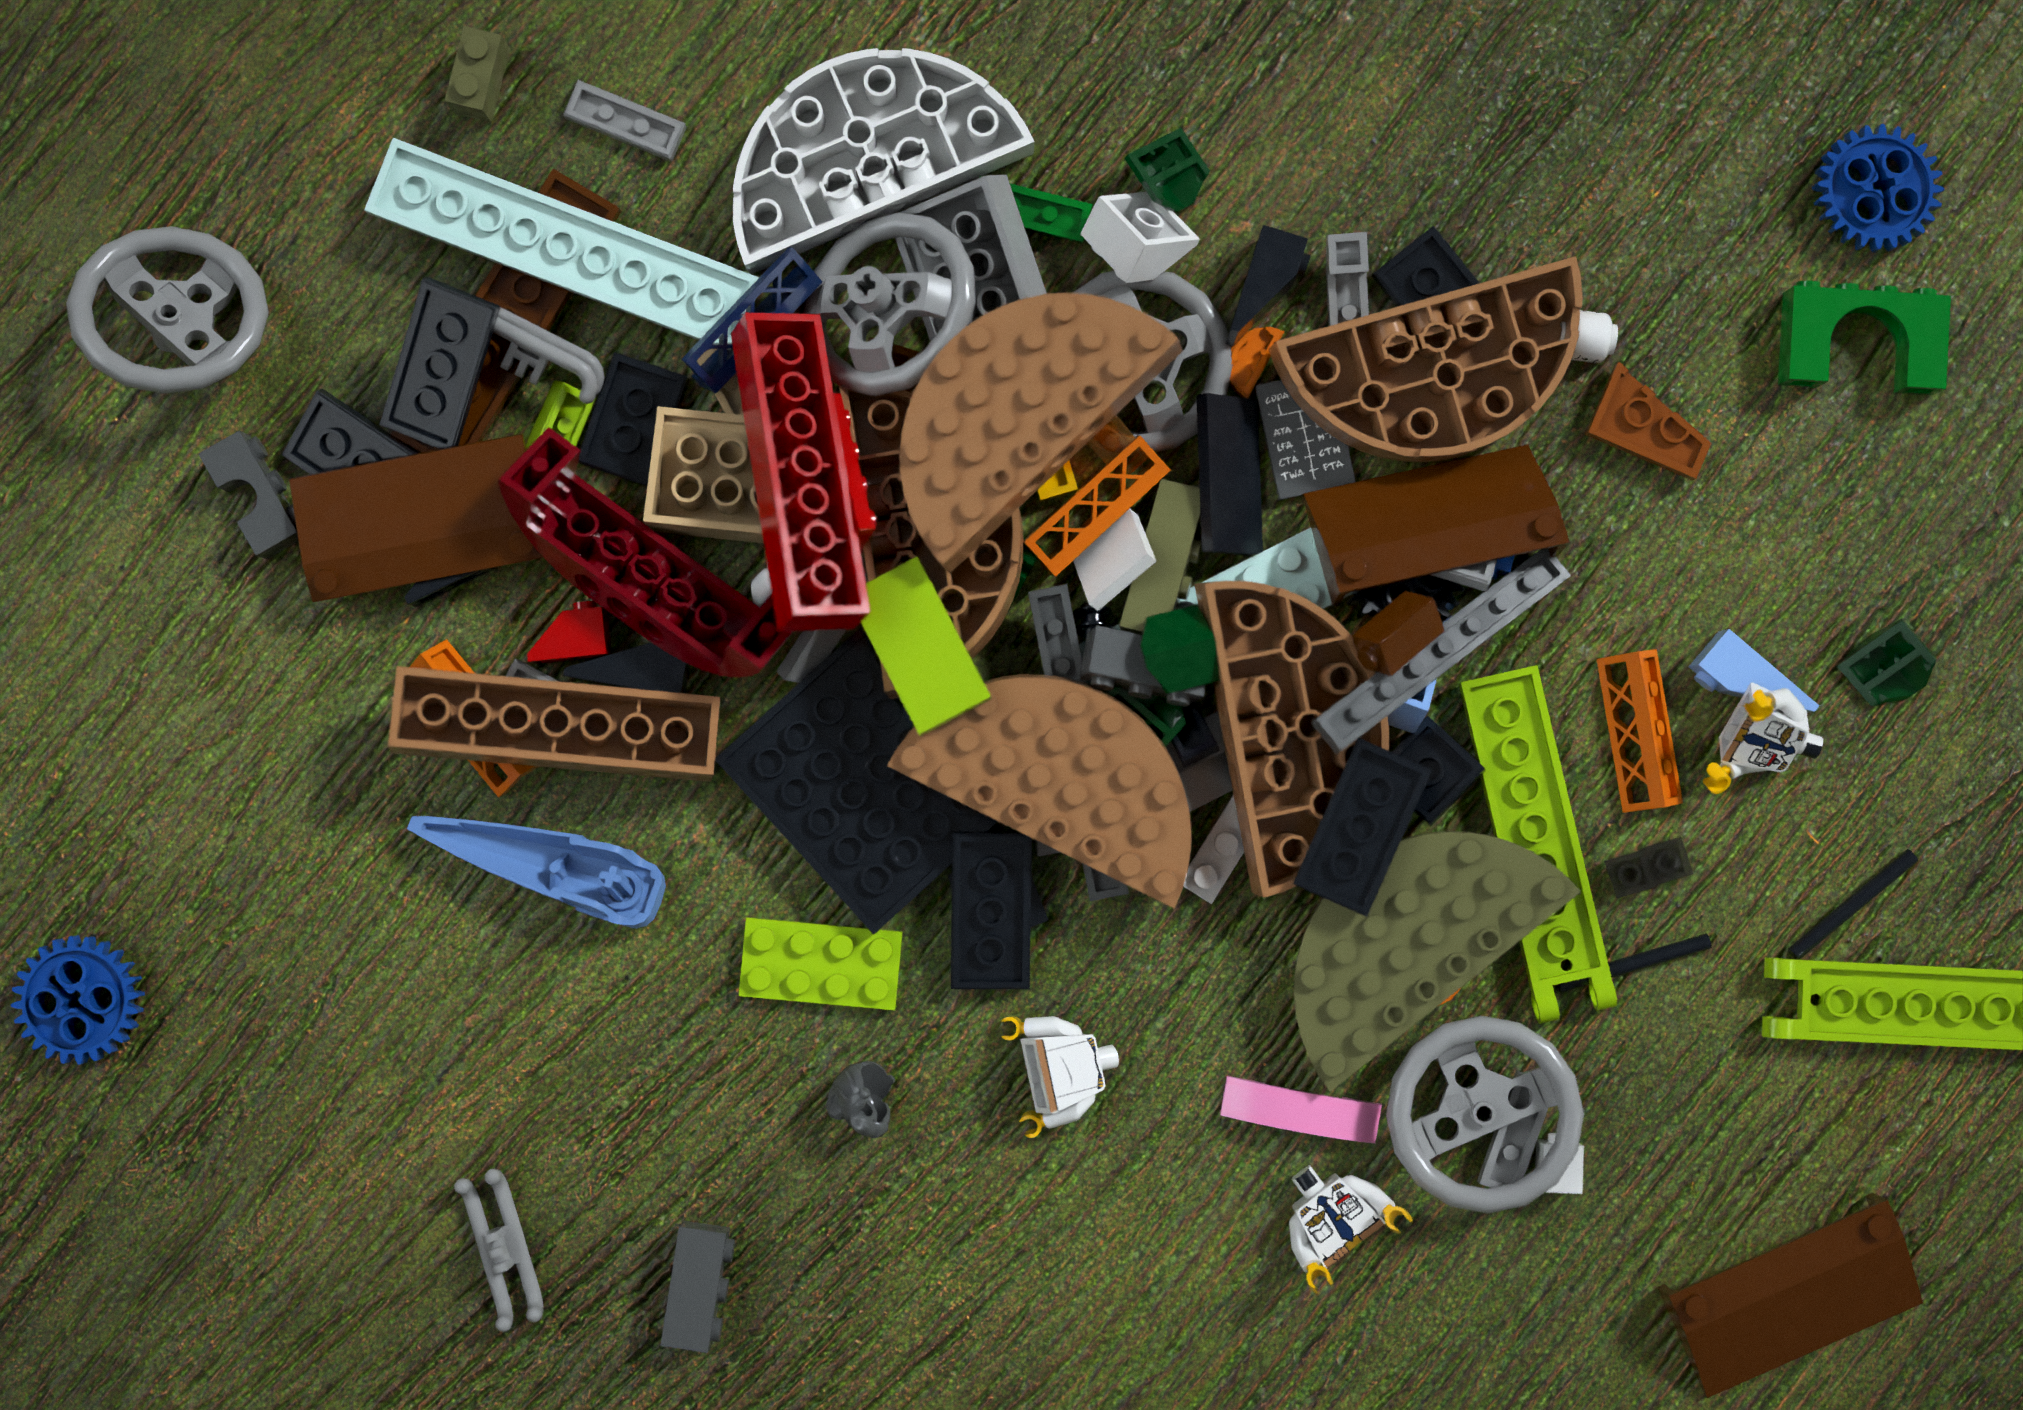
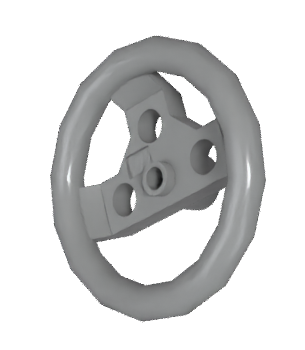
M898 212L866 220L838 239L814 269V272L823 282L803 302V314H820L831 380L838 386L840 384L842 387L854 392L872 396L910 389L919 383L924 372L943 347L968 326L976 303L974 267L959 237L934 218ZM906 237L923 240L938 251L946 263L951 279L929 272L883 274L871 266L862 267L853 275L840 274L855 256L876 242ZM920 287V294L917 299L907 303V296L910 291ZM847 290L849 298L843 304L838 305L840 294ZM914 317H935L944 320L942 328L923 352L901 366H894L891 356L894 336ZM828 319H842L851 330L848 348L854 367L836 354L827 335L826 322ZM879 325L877 336L871 341H866L868 331L872 327Z
M173 226L135 230L100 246L76 272L66 302L71 337L94 368L126 387L162 394L204 389L237 372L260 346L269 314L263 281L241 252L211 234ZM174 250L202 256L206 261L202 269L187 281L156 280L142 267L137 256L144 253ZM104 281L116 302L152 333L153 342L159 349L166 352H174L188 366L159 369L134 364L111 350L95 328L92 305L99 284ZM238 287L244 313L238 333L231 341H225L214 331V318L218 312L228 306ZM139 291H147L153 294L150 299L145 301H138L132 298ZM198 293H204L211 297L204 303H195L190 300L193 295ZM194 340H203L208 343V346L202 350H192L188 347Z
M1115 271L1101 273L1072 293L1109 298L1141 311L1136 296L1132 291L1142 290L1168 296L1189 310L1191 315L1181 317L1169 323L1152 317L1172 333L1181 334L1186 340V347L1149 383H1156L1163 387L1165 398L1162 402L1158 404L1147 402L1143 397V390L1134 397L1146 431L1134 432L1110 427L1106 424L1089 441L1101 449L1120 452L1137 435H1140L1155 453L1175 449L1198 434L1196 401L1189 412L1183 415L1179 399L1173 387L1182 362L1208 353L1210 362L1205 387L1201 394L1212 393L1227 396L1233 364L1231 365V345L1226 344L1228 337L1226 323L1204 292L1175 273L1164 271L1154 280L1126 283L1116 276ZM1137 448L1130 455L1141 456L1145 454Z
M1477 1016L1444 1023L1415 1043L1392 1077L1386 1112L1394 1153L1416 1185L1450 1207L1487 1214L1526 1206L1555 1186L1578 1152L1584 1117L1576 1076L1553 1043L1519 1022L1487 1016ZM1484 1040L1511 1045L1535 1060L1539 1067L1508 1078L1484 1067L1475 1042ZM1437 1058L1447 1082L1437 1110L1412 1121L1411 1109L1415 1086L1429 1064ZM1462 1065H1472L1477 1072L1476 1082L1470 1087H1461L1455 1080L1456 1070ZM1515 1086H1524L1530 1093V1100L1523 1108H1514L1508 1101V1094ZM1481 1106H1487L1490 1109L1486 1113L1487 1120L1481 1121L1476 1116V1112ZM1558 1106L1559 1118L1554 1144L1540 1166L1516 1183L1488 1189L1459 1184L1434 1168L1429 1161L1441 1153L1541 1110ZM1450 1117L1457 1124V1132L1450 1139H1441L1435 1133V1125L1439 1119Z

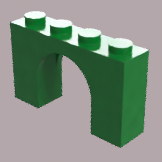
M1805 280L1796 282V286L1794 285L1785 291L1782 297L1778 385L1817 388L1828 382L1831 336L1836 324L1844 315L1865 314L1883 323L1894 339L1896 348L1894 393L1934 395L1945 390L1947 386L1951 296L1937 295V290L1933 288L1914 289L1913 293L1898 292V287L1887 285L1876 286L1874 291L1859 290V284L1840 283L1836 284L1835 288L1820 287V282Z

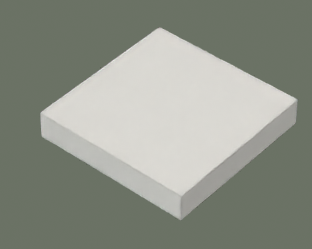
M1128 509L1073 562L1089 605L1098 611L1156 562L1138 514Z

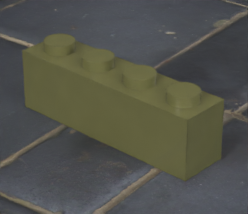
M1165 479L1160 480L1145 533L1156 562L1131 583L1119 625L1120 631L1143 635L1146 617L1178 609L1180 599L1187 600L1192 584V577L1187 576L1190 562L1197 564L1202 548V541L1197 540L1201 526L1200 488Z

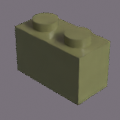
M463 26L444 100L454 114L492 123L511 49L502 35Z

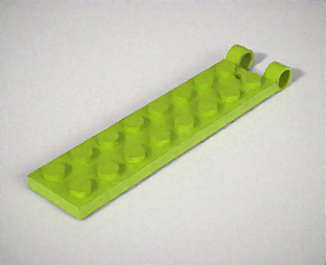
M1535 665L1460 682L1458 684L1476 760L1486 769L1480 777L1494 837L1510 841L1539 855L1565 874L1581 891L1519 941L1536 1020L1539 1024L1559 1020V1007L1553 985L1583 978H1589V994L1596 1011L1616 1007L1617 995L1612 982L1538 666ZM1565 959L1571 963V967L1567 971L1561 968V962Z
M1764 957L1765 978L1798 980L1797 1018L1762 1016V1037L2023 1050V970ZM1813 994H1817L1819 997V1002L1816 1005H1812L1810 1002Z

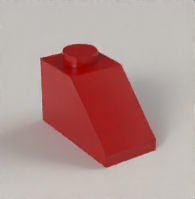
M595 601L573 603V610L562 611L527 653V661L533 664L598 658L612 654L608 611L603 607H597Z

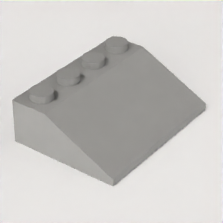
M985 175L901 211L902 213L934 218L959 237L974 267L976 303L969 324L1003 305L1023 298L1047 294L1007 175ZM906 237L895 238L907 273L929 272L951 279L950 272L942 255L925 241ZM920 287L913 289L916 299L920 294ZM922 317L931 342L942 328L944 320L935 317Z

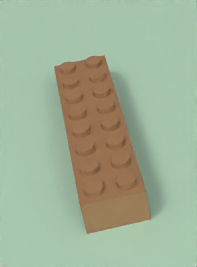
M397 666L388 747L390 752L395 754L711 782L714 775L720 697Z

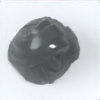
M872 1061L850 1064L840 1072L832 1084L826 1103L828 1114L833 1119H845L847 1124L860 1135L870 1137L871 1139L882 1137L888 1131L890 1122V1108L887 1103L883 1102V1099L890 1092L891 1085L895 1083V1078L892 1075H887L885 1069L880 1064Z

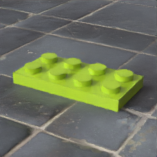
M746 917L739 996L896 1010L903 931L880 929L873 934L868 928Z

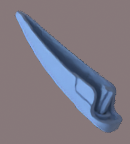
M412 816L407 830L491 874L546 897L576 907L575 910L583 914L637 929L647 926L655 919L666 888L665 877L655 864L641 858L633 850L624 849L609 843L588 840L583 835L509 824L431 816Z

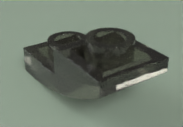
M1681 835L1604 861L1616 898L1654 888L1655 885L1693 874Z

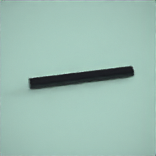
M1909 849L1904 851L1787 949L1788 952L1795 959H1801L1917 863L1918 858Z
M1705 933L1608 962L1611 977L1613 978L1711 949L1712 944L1708 934ZM1589 978L1557 985L1562 993L1589 985Z

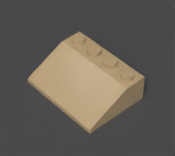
M657 406L643 522L646 526L658 533L764 543L743 415Z

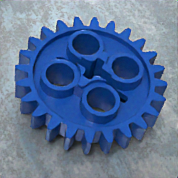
M1880 124L1876 127L1874 133H1872L1869 125H1865L1859 130L1858 135L1851 130L1844 136V141L1838 139L1831 145L1833 152L1828 151L1821 157V160L1827 166H1820L1815 170V174L1824 180L1813 185L1812 190L1822 192L1823 196L1813 203L1814 206L1826 207L1827 211L1819 219L1820 221L1832 219L1834 223L1828 231L1830 234L1839 229L1843 231L1841 237L1842 244L1853 237L1855 238V250H1860L1869 242L1871 253L1880 250L1882 244H1884V247L1889 252L1897 247L1898 242L1902 246L1912 242L1911 235L1915 237L1922 235L1925 232L1923 225H1929L1936 219L1929 211H1935L1941 207L1942 203L1934 199L1933 196L1943 192L1944 187L1935 185L1933 181L1943 173L1937 170L1931 171L1929 167L1937 160L1936 156L1925 158L1922 155L1928 146L1927 143L1917 148L1912 145L1915 139L1914 133L1902 139L1900 138L1901 127L1899 126L1887 135L1885 124ZM1869 155L1873 157L1874 163L1868 158ZM1886 158H1891L1897 162L1899 167L1898 173L1891 172L1888 169ZM1848 166L1859 170L1861 181H1855L1849 176ZM1873 184L1875 187H1882L1883 193L1879 189L1874 190ZM1896 195L1906 200L1907 211L1897 207L1895 203ZM1857 204H1863L1868 208L1870 212L1869 219H1864L1858 214ZM1882 214L1888 219L1887 222L1882 219Z
M79 935L69 936L67 944L63 939H55L52 942L53 950L49 946L38 948L41 959L37 957H28L26 959L27 964L32 969L31 971L17 972V975L25 983L22 986L12 987V991L22 995L20 1001L12 1003L11 1007L22 1009L23 1012L22 1015L14 1020V1023L27 1024L28 1028L21 1034V1037H36L32 1045L33 1050L47 1046L45 1058H54L60 1053V1061L62 1064L71 1062L75 1056L77 1065L87 1063L89 1055L93 1061L104 1059L103 1050L108 1054L118 1051L115 1040L120 1043L130 1040L129 1035L124 1029L138 1028L139 1024L131 1016L132 1014L144 1012V1008L135 1005L134 999L144 996L145 992L134 990L133 985L138 983L142 977L129 976L128 972L135 963L132 961L121 964L120 960L124 951L121 949L109 953L110 941H102L96 947L95 936L85 937L82 943ZM74 962L78 963L82 968V977L78 982L70 974V968ZM53 976H56V980L61 986L56 985L52 981ZM104 987L112 994V1003L109 1007L104 1006L100 1001V992ZM48 992L52 993L56 998V1007L53 1012L48 1010L44 1003ZM80 992L81 996L79 997V1000L77 996L73 993ZM77 1000H78L79 1003H80L81 1005H83V1006L77 1007V1006L75 1005V1003H76ZM96 1014H100L104 1018L103 1024L100 1023V1019ZM77 1018L82 1019L86 1025V1033L83 1037L78 1036L74 1030V1022Z

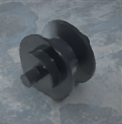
M1084 603L1075 609L1073 616L1081 619V624L1075 626L1077 634L1086 639L1087 633L1096 625L1113 629V626L1105 623L1104 620L1105 617L1112 614L1111 608L1104 606L1097 611L1089 603Z

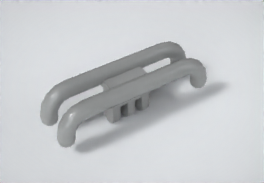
M502 307L500 308L493 333L511 341L500 368L508 371L512 367L514 359H517L520 363L515 375L523 378L528 366L534 368V371L530 375L529 382L537 385L548 361L576 374L582 382L579 394L580 401L585 404L592 403L596 395L600 393L605 378L603 367L599 360L590 352Z
M490 1169L485 1173V1181L494 1190L504 1226L489 1230L478 1192L469 1179L460 1178L455 1182L454 1189L458 1194H461L476 1239L496 1306V1328L500 1332H506L513 1323V1310L502 1272L509 1270L514 1264L517 1266L527 1300L528 1310L526 1318L528 1321L538 1322L542 1318L544 1307L539 1283L508 1182L500 1170Z

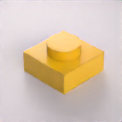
M1068 460L1037 490L1040 502L1078 491L1070 461Z

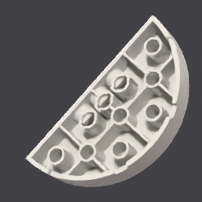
M876 48L851 52L827 60L809 69L784 88L785 91L770 106L763 110L746 139L737 164L733 184V224L738 248L748 273L754 274L770 267L788 247L794 248L798 254L849 233L866 220L894 214L976 179L979 175L983 176L1034 154V140L1025 122L1007 99H1004L983 77L948 58L907 48H902V51H879Z

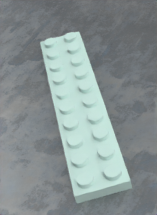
M393 138L364 209L365 212L372 216L697 340H700L759 279L757 276L396 138ZM734 321L728 327L727 342H732L731 332L739 321Z

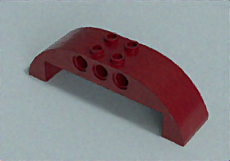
M548 427L499 478L498 486L510 514L523 534L545 560L582 593L648 641L677 659L701 670L721 676L736 678L753 676L762 671L794 632H778L772 594L761 607H758L577 476L575 472L581 450Z

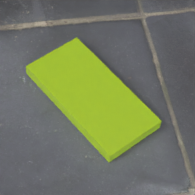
M918 556L866 583L870 613L861 623L920 736L992 699Z

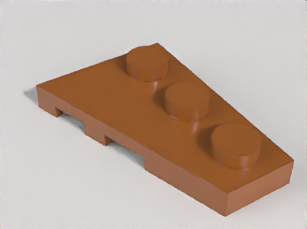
M1618 361L1613 367L1585 435L1689 480H1695L1711 442L1677 412H1672L1655 397L1656 394L1648 386H1643L1628 373L1629 370Z

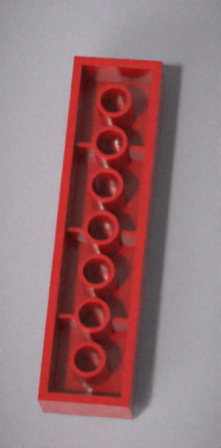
M744 313L731 332V340L778 632L854 629L870 613V606L858 535L856 533L820 314Z

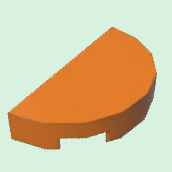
M1271 326L1254 328L1248 331L1234 346H1231V365L1233 364L1230 384L1240 397H1249L1271 357L1268 349L1275 341L1281 339L1285 331Z

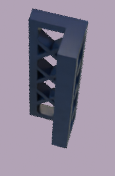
M788 247L681 359L692 370L694 374L691 377L702 388L716 394L736 373L732 342H727L728 327L734 321H740L743 316L741 314L745 309L746 313L793 314L823 282L794 248ZM792 261L796 267L782 281V271ZM771 292L755 309V299L761 293ZM707 349H717L701 366L696 362Z

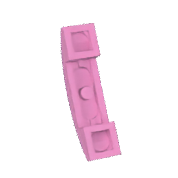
M1227 1076L1220 1115L1301 1133L1375 1143L1382 1104L1346 1097H1333Z

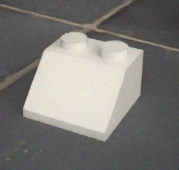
M1147 192L1099 196L1081 232L1084 239L1092 246V250L1115 270L1118 278L1126 283L1154 280L1196 247L1200 240L1172 210L1154 203Z

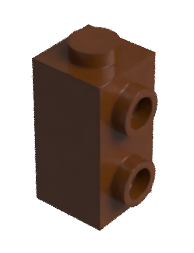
M1404 591L1355 632L1352 638L1357 649V658L1363 665V668L1392 676L1445 630L1433 598Z

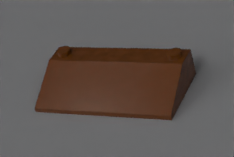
M523 433L291 478L289 482L302 566L312 602L544 558L517 525L498 486L499 478L527 450Z
M1528 444L1307 492L1302 495L1332 606L1339 605L1344 596L1353 591L1548 548L1550 556L1555 557L1569 543L1559 505Z
M1870 1193L1865 1196L1869 1207L1680 1290H1672L1665 1284L1657 1287L1705 1397L1709 1398L1923 1303L1905 1237L1887 1199Z

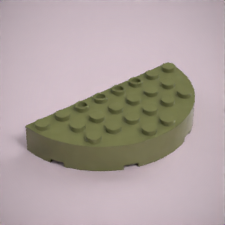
M1439 831L1406 837L1401 840L1367 917L1322 897L1304 931L1298 950L1295 968L1294 1000L1298 1027L1306 1052L1317 1074L1330 1092L1581 891L1550 862L1515 843L1474 832Z

